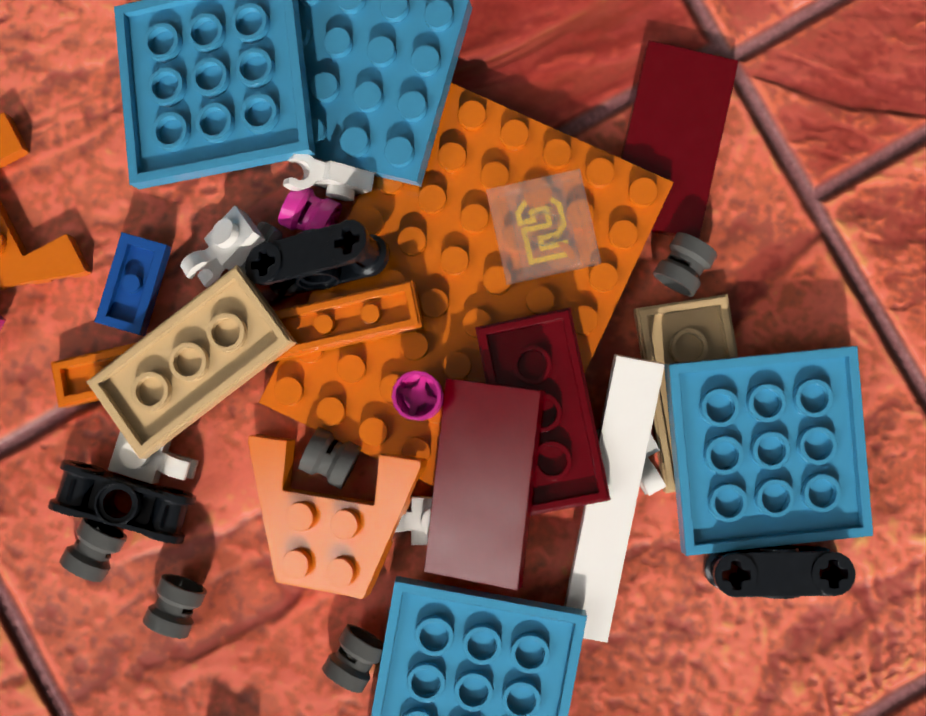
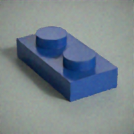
M121 232L94 322L146 336L172 248L166 244Z

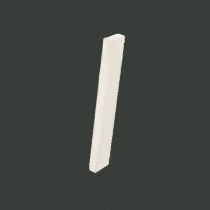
M614 354L598 433V441L611 500L584 505L564 603L566 607L586 611L587 620L583 636L585 639L608 642L665 366L662 362Z

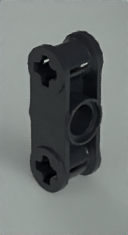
M345 220L338 224L319 229L304 230L294 236L255 246L246 259L245 271L251 281L259 285H269L274 293L282 297H291L312 290L330 289L338 284L365 277H373L386 267L389 261L390 250L384 239L377 235L369 234L363 224L355 220Z
M62 460L60 468L64 472L56 498L49 501L48 508L50 510L141 533L148 538L165 543H183L185 534L181 532L189 505L195 504L196 495L184 490L158 486L108 472L92 464L74 460ZM119 489L127 492L131 497L132 507L129 513L119 511L115 505V494Z
M783 545L709 553L703 565L704 575L708 582L726 595L736 598L765 597L793 599L800 596H838L851 589L856 575L854 565L848 557L821 546ZM731 563L738 566L737 572L730 573L729 580L722 577L723 571L730 570ZM830 564V571L823 572L822 577H820V569H826Z

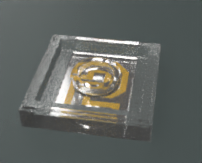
M580 169L486 190L506 285L600 265L601 258Z

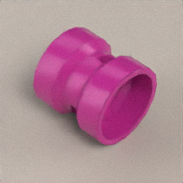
M310 187L300 191L291 190L280 210L278 223L292 231L296 229L302 231L319 229L337 224L340 217L342 204L329 197L321 199L315 196L313 189Z
M411 371L405 373L396 381L392 390V401L400 415L410 420L423 421L432 418L440 411L444 401V392L441 384L433 376L423 371Z

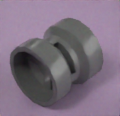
M678 232L669 245L671 251L669 256L658 263L652 274L658 281L670 289L693 297L701 285L699 277L704 270L711 268L718 255L711 246L692 235Z
M318 427L301 457L298 469L310 475L319 473L326 477L328 484L341 490L360 456L362 447L350 441L342 443L334 439L332 432Z
M83 518L76 530L79 540H76L73 545L66 547L60 558V564L78 577L93 582L104 581L111 568L109 561L111 554L121 551L127 540V535L116 526Z
M163 574L156 588L159 598L154 604L148 606L143 618V624L164 636L177 639L187 638L194 624L192 619L193 609L202 605L207 590L199 583L174 574Z
M347 624L339 638V649L337 652L330 653L322 670L328 678L341 687L352 692L362 693L370 680L369 670L373 664L380 663L384 643L370 632L358 626Z

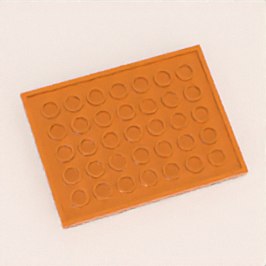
M451 83L422 186L374 176L372 191L358 195L347 220L360 222L366 227L369 234L381 237L388 244L390 255L386 267L373 277L341 283L330 289L313 290L307 303L413 280L416 284L425 329L281 360L278 362L259 403L315 430L318 427H322L332 432L334 439L342 443L350 441L362 447L361 452L379 460V455L385 453L427 459L425 471L422 477L418 479L434 486L443 405L440 411L430 419L418 421L405 418L399 414L392 401L393 386L398 378L411 371H423L437 379L442 386L443 392H445L446 378L486 383L475 327L569 307L571 308L585 374L674 182ZM552 197L562 204L566 228L559 238L543 241L544 245L556 243L555 245L558 248L540 252L537 237L556 233L561 225L557 207L550 203ZM523 200L527 206L521 213L522 221L530 219L529 212L531 209L547 207L552 222L551 227L548 229L527 233L533 259L560 253L566 258L529 266L521 229L546 224L544 212L535 214V224L518 227L515 213ZM567 241V242H568V245L565 244V243H558V242Z

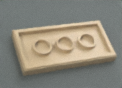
M236 265L94 375L87 383L139 459H147L297 342L253 281L248 278L245 270Z
M728 294L635 308L633 310L641 359L669 364L738 357ZM664 369L652 426L655 441L660 449L657 452L660 475L666 485L663 488V492L671 493L676 491Z

